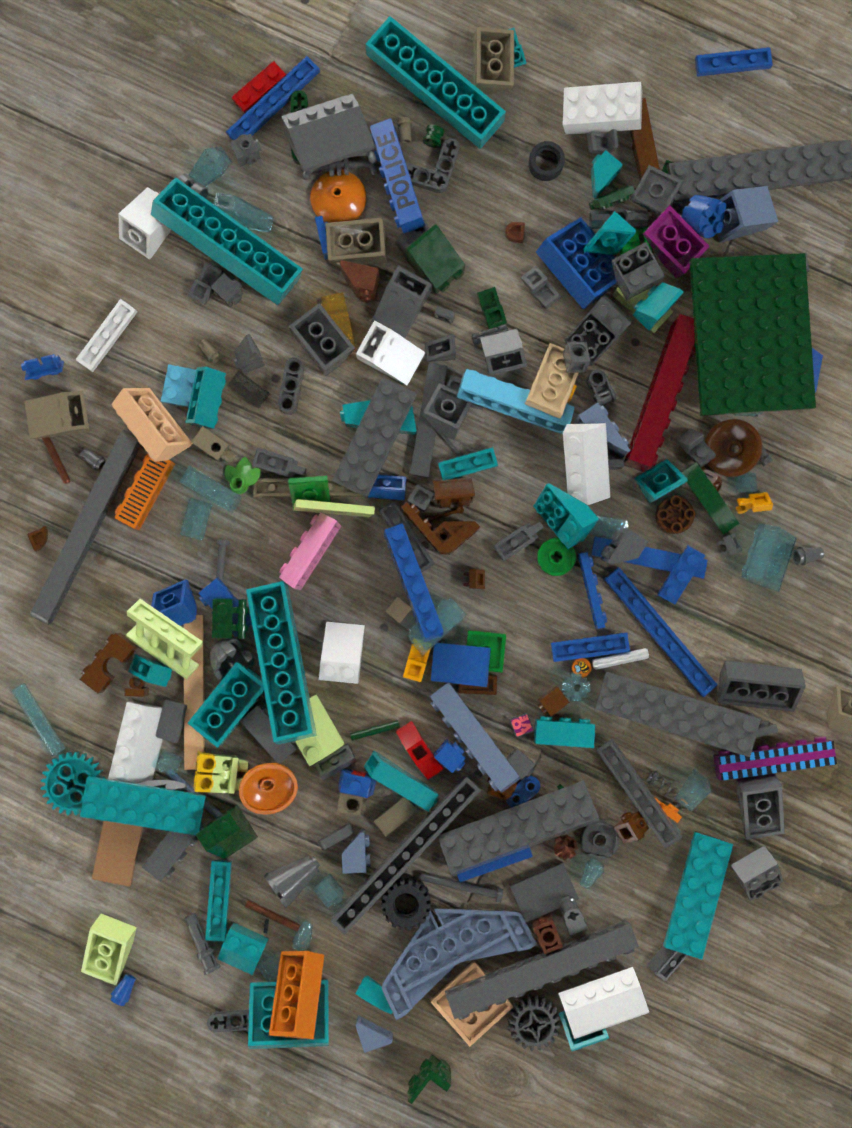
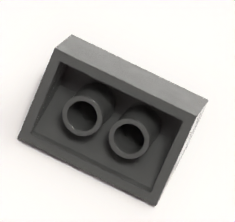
M320 303L289 326L291 334L325 376L338 368L355 349Z

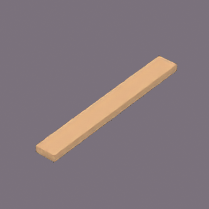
M196 615V620L184 624L185 630L203 641L202 647L191 657L193 661L199 664V667L188 679L184 678V704L187 705L184 717V770H196L198 751L205 752V737L187 724L205 702L204 615Z

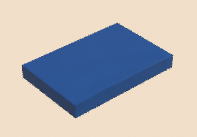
M434 643L431 681L487 687L491 648Z

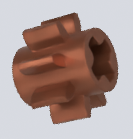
M566 834L564 837L559 836L555 839L556 844L553 848L559 858H563L565 861L567 858L572 859L576 856L575 851L578 847L574 838Z

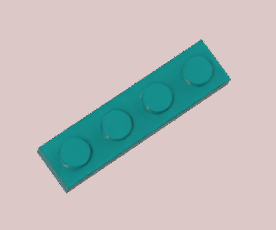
M211 861L205 940L225 941L232 861Z

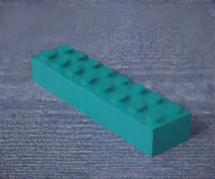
M391 16L386 19L365 43L366 55L479 149L485 145L504 123L506 114L504 109Z
M175 177L153 200L151 216L277 306L299 281L303 268Z
M284 581L246 589L273 742L280 745L317 736L288 585Z

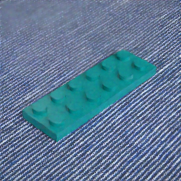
M88 776L80 817L195 835L201 828L206 795Z
M694 832L663 947L701 960L703 959L733 844Z

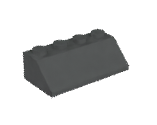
M724 661L720 672L717 702L719 704L794 712L806 687L802 669Z

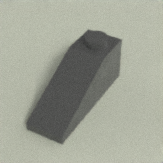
M247 334L234 351L236 358L233 359L236 368L241 369L243 373L265 366L259 348L251 335Z

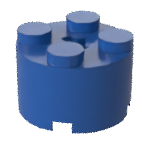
M703 195L691 197L689 206H685L683 209L682 218L700 237L711 238L716 233H720L724 227L723 219L726 203Z

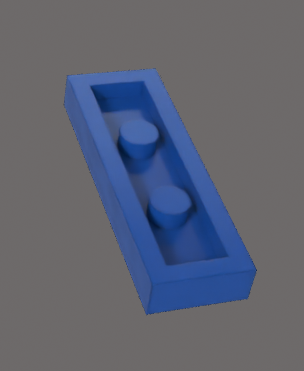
M687 545L659 590L658 595L676 604L706 555Z

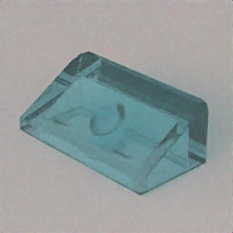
M190 498L180 535L203 540L212 504Z

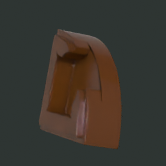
M46 526L27 534L35 552L41 550L47 542L48 529Z

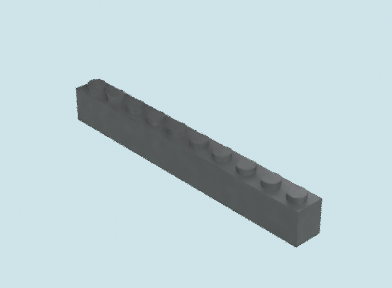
M465 774L332 915L331 922L345 935L481 791L480 787Z
M627 920L563 944V947L546 954L544 952L445 990L454 1020L457 1018L459 1020L465 1019L470 1016V1013L475 1011L483 1012L488 1009V1006L493 1004H503L510 997H521L528 990H539L544 986L543 984L559 982L566 975H577L584 968H594L598 966L599 962L604 960L606 962L616 959L617 955L622 953L630 954L634 952V949L639 946L631 924Z

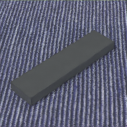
M395 500L380 508L378 511L389 528L403 523L421 573L435 565Z

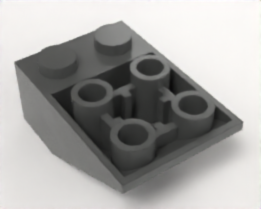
M398 266L387 285L371 322L375 320L403 338H406L432 291V284Z
M603 296L564 341L566 343L574 341L586 342L590 357L589 364L593 366L634 320L608 296Z

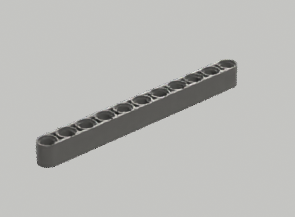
M123 430L118 436L32 608L31 617L47 625H50L55 619L140 449L141 444L134 434Z

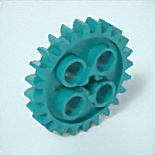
M70 751L66 753V756L60 754L59 759L53 758V764L46 765L49 770L42 772L46 778L40 780L45 783V786L40 789L47 792L42 796L49 797L46 804L54 803L52 810L59 807V813L61 814L66 810L67 816L72 814V812H74V815L80 813L85 790L84 786L86 785V782L82 779L83 773H86L88 776L105 779V777L99 775L103 772V769L97 770L100 763H92L94 757L87 760V753L82 754L80 757L79 751L75 752L74 755ZM65 766L71 769L70 775L65 773ZM58 784L63 786V793L57 790ZM76 791L80 792L82 796L81 800L76 799Z

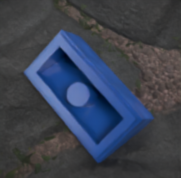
M378 475L368 498L405 500L406 477Z

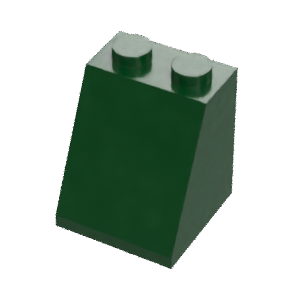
M436 224L406 248L407 262L422 279L432 284V290L435 294L440 291L444 292L449 288L450 282L454 279L458 280L464 275V262Z
M238 804L205 825L195 834L206 852L224 859L258 838Z

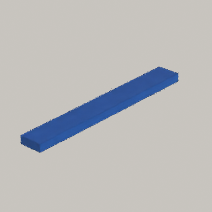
M619 567L603 579L701 697H705L718 686Z

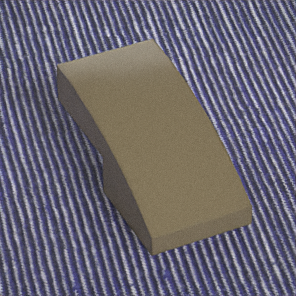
M402 797L376 818L373 823L386 837L417 810L408 799Z

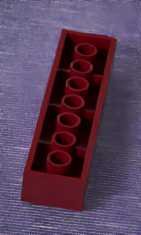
M679 314L670 326L629 444L630 452L624 458V466L645 472L649 468L651 469L652 465L655 466L658 460L656 452L663 445L665 439L662 436L665 429H668L671 422L669 415L671 411L675 410L677 405L675 397L682 390L684 383L681 380L684 375L686 376L690 364H687L690 357H693L696 350L695 346H693L695 343L694 319Z

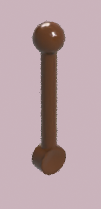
M458 507L456 510L439 515H429L426 519L431 523L433 520L456 513L462 514L464 508Z

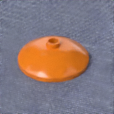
M341 170V176L337 175V171H334V176L330 177L329 172L320 176L312 187L310 201L316 216H322L324 222L332 223L357 220L365 209L367 197L364 185L360 179L350 172L349 175H345L344 170ZM336 191L341 192L339 195L334 194Z
M264 763L253 767L243 776L239 785V797L242 804L248 810L263 815L274 814L287 808L295 799L298 791L297 779L294 773L288 767L278 763Z

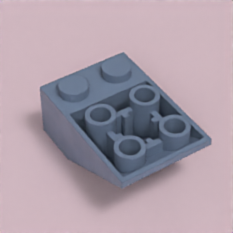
M596 403L577 416L573 422L574 424L606 423L607 449L609 452L620 458L630 452L628 441L619 435L618 426L615 422L609 420L607 417L608 412L603 405L600 406Z

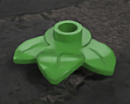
M247 457L242 458L236 467L227 465L225 468V478L230 482L231 490L236 494L245 493L249 486L254 485L258 481L261 474L259 468L252 469V464Z

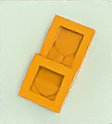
M413 639L403 674L404 678L418 682L422 681L432 643Z

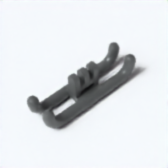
M370 150L355 155L366 156L368 160L348 161V158L306 172L303 171L302 177L304 180H308L310 174L316 171H329L330 177L334 176V171H337V175L341 176V170H344L345 175H349V169L368 168L370 173L375 175L377 173V168L374 164L376 156Z

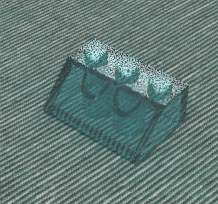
M759 523L754 533L752 546L748 551L746 564L742 568L741 578L750 583L779 592L797 538L781 527Z

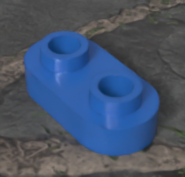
M532 775L521 779L517 783L512 796L506 799L508 805L515 807L529 801L540 790L539 780ZM528 783H533L534 788L528 789ZM515 795L519 796V800L517 802H514L512 800L513 796Z

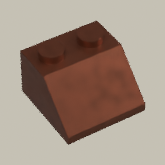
M341 260L342 275L355 296L365 303L375 302L380 283L379 269Z

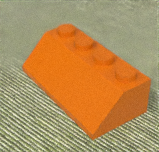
M281 951L269 1035L314 1039L324 963L323 954L310 951Z

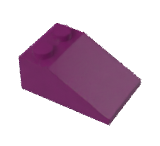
M670 205L643 233L663 266L676 279L688 271L692 258H699L710 247Z

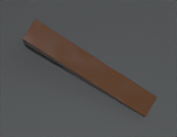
M642 98L641 129L630 130L633 141L632 150L640 180L649 165L660 170L646 98Z

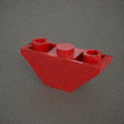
M412 721L396 731L406 751L427 780L444 769L440 762L434 758V753Z

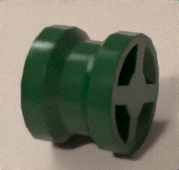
M433 124L427 125V134L423 137V143L432 148H439L441 146V137L445 133L444 129Z

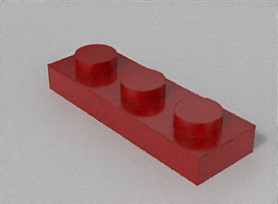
M273 61L232 96V100L246 113L286 74Z

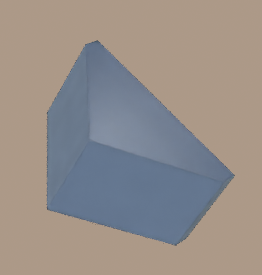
M358 1015L356 1029L364 1053L392 1043V1032Z

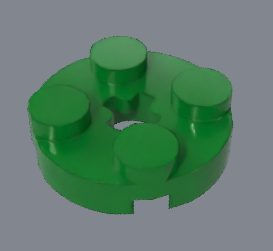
M559 538L547 540L537 552L538 565L543 572L551 576L566 574L571 570L576 561L574 548L567 549ZM554 552H558V555L562 557L558 560V563L551 559V555H554Z

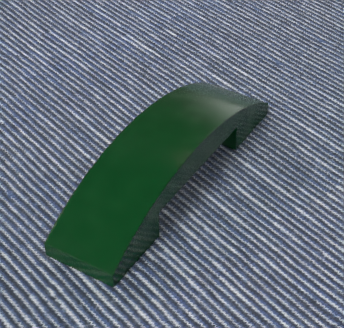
M697 462L681 472L687 478V484L723 535L740 524Z

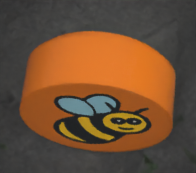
M585 658L575 659L572 662L571 670L574 675L585 677L591 671V664Z

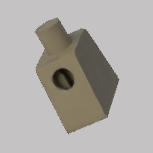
M203 426L192 440L195 446L217 461L223 459L231 464L237 456L228 449L229 444ZM214 445L221 447L218 452L213 450Z

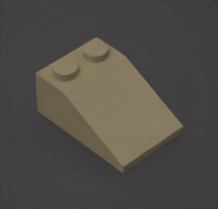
M383 218L326 223L329 262H340L343 260L368 265L387 263Z

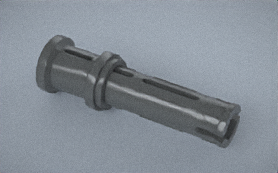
M196 913L185 917L184 920L198 951L197 958L201 960L204 967V975L219 969L221 966L217 964L213 955L214 949L209 947L205 940V935L198 922Z

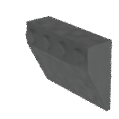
M353 94L281 116L284 134L304 172L375 149L366 121Z

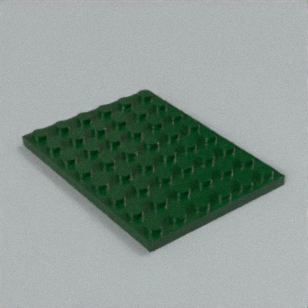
M806 254L692 258L690 260L700 416L815 409L816 399Z

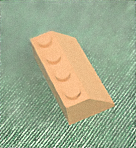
M123 388L111 404L154 462L167 461L193 444L150 388Z

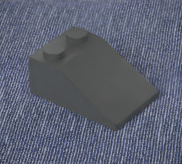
M776 774L737 778V796L746 840L785 834L782 785Z

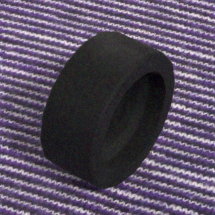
M552 141L538 143L533 147L529 156L528 167L531 174L541 181H551L557 178L565 164L563 149ZM542 152L554 154L558 160L556 168L551 171L540 169L536 165L537 155Z

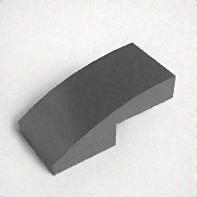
M205 262L199 278H195L188 296L206 305L214 292L211 286L224 271Z
M537 266L521 277L524 284L545 310L560 299V294L549 284L548 278Z

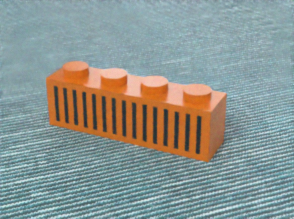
M149 454L145 455L141 470H138L134 475L133 485L126 490L123 503L119 504L115 511V519L139 531L175 466V463L170 460L154 462L149 457Z

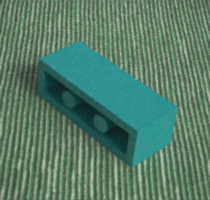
M206 366L197 367L186 424L200 428L203 426L206 429H215V425L218 422V410L222 403V390L226 384V373Z
M540 716V719H535V744L594 748L595 724L590 723V719H579V722H572L571 718L559 717V721L552 720L550 716Z

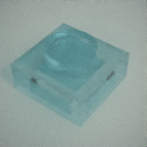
M746 473L735 477L736 493L757 492L756 473Z

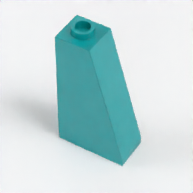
M371 400L343 404V410L340 411L341 422H345L347 427L358 428ZM411 407L402 425L400 434H417L413 407Z
M375 750L365 763L364 768L371 778L421 808L429 811L431 807L436 805L439 794L432 787Z

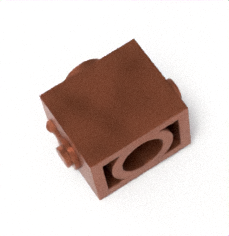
M551 915L532 921L534 925L533 931L538 936V944L542 947L544 954L563 947Z

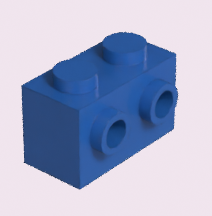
M448 739L434 753V758L452 773L455 770L460 771L466 763L464 762V748L457 742L451 743Z

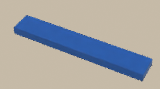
M306 56L226 131V134L232 140H236L244 134H251L253 136L291 100L293 92L302 90L320 73V68Z
M595 536L591 556L601 558L602 550L606 545L609 546L612 540ZM645 547L637 559L624 561V563L671 572L682 554ZM703 559L693 577L704 579L708 560Z

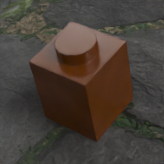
M557 686L538 699L540 710L544 715L548 713L550 716H553L570 703Z

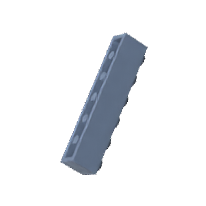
M449 682L430 696L433 700L430 704L436 712H442L444 715L442 720L447 727L452 726L456 732L453 735L459 743H465L468 747L465 751L471 759L476 758L479 762L477 765L478 769L483 775L488 774L491 778L488 782L495 791L499 789L500 792H504L521 779Z

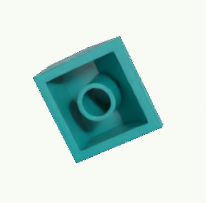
M663 282L658 287L654 285L647 293L649 297L645 301L641 299L635 305L636 311L632 316L650 331L683 294V291Z
M234 922L229 929L217 959L253 975L269 938Z

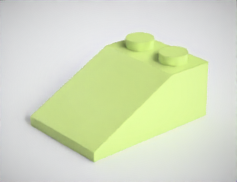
M100 914L89 931L81 972L117 986L134 942L137 927Z

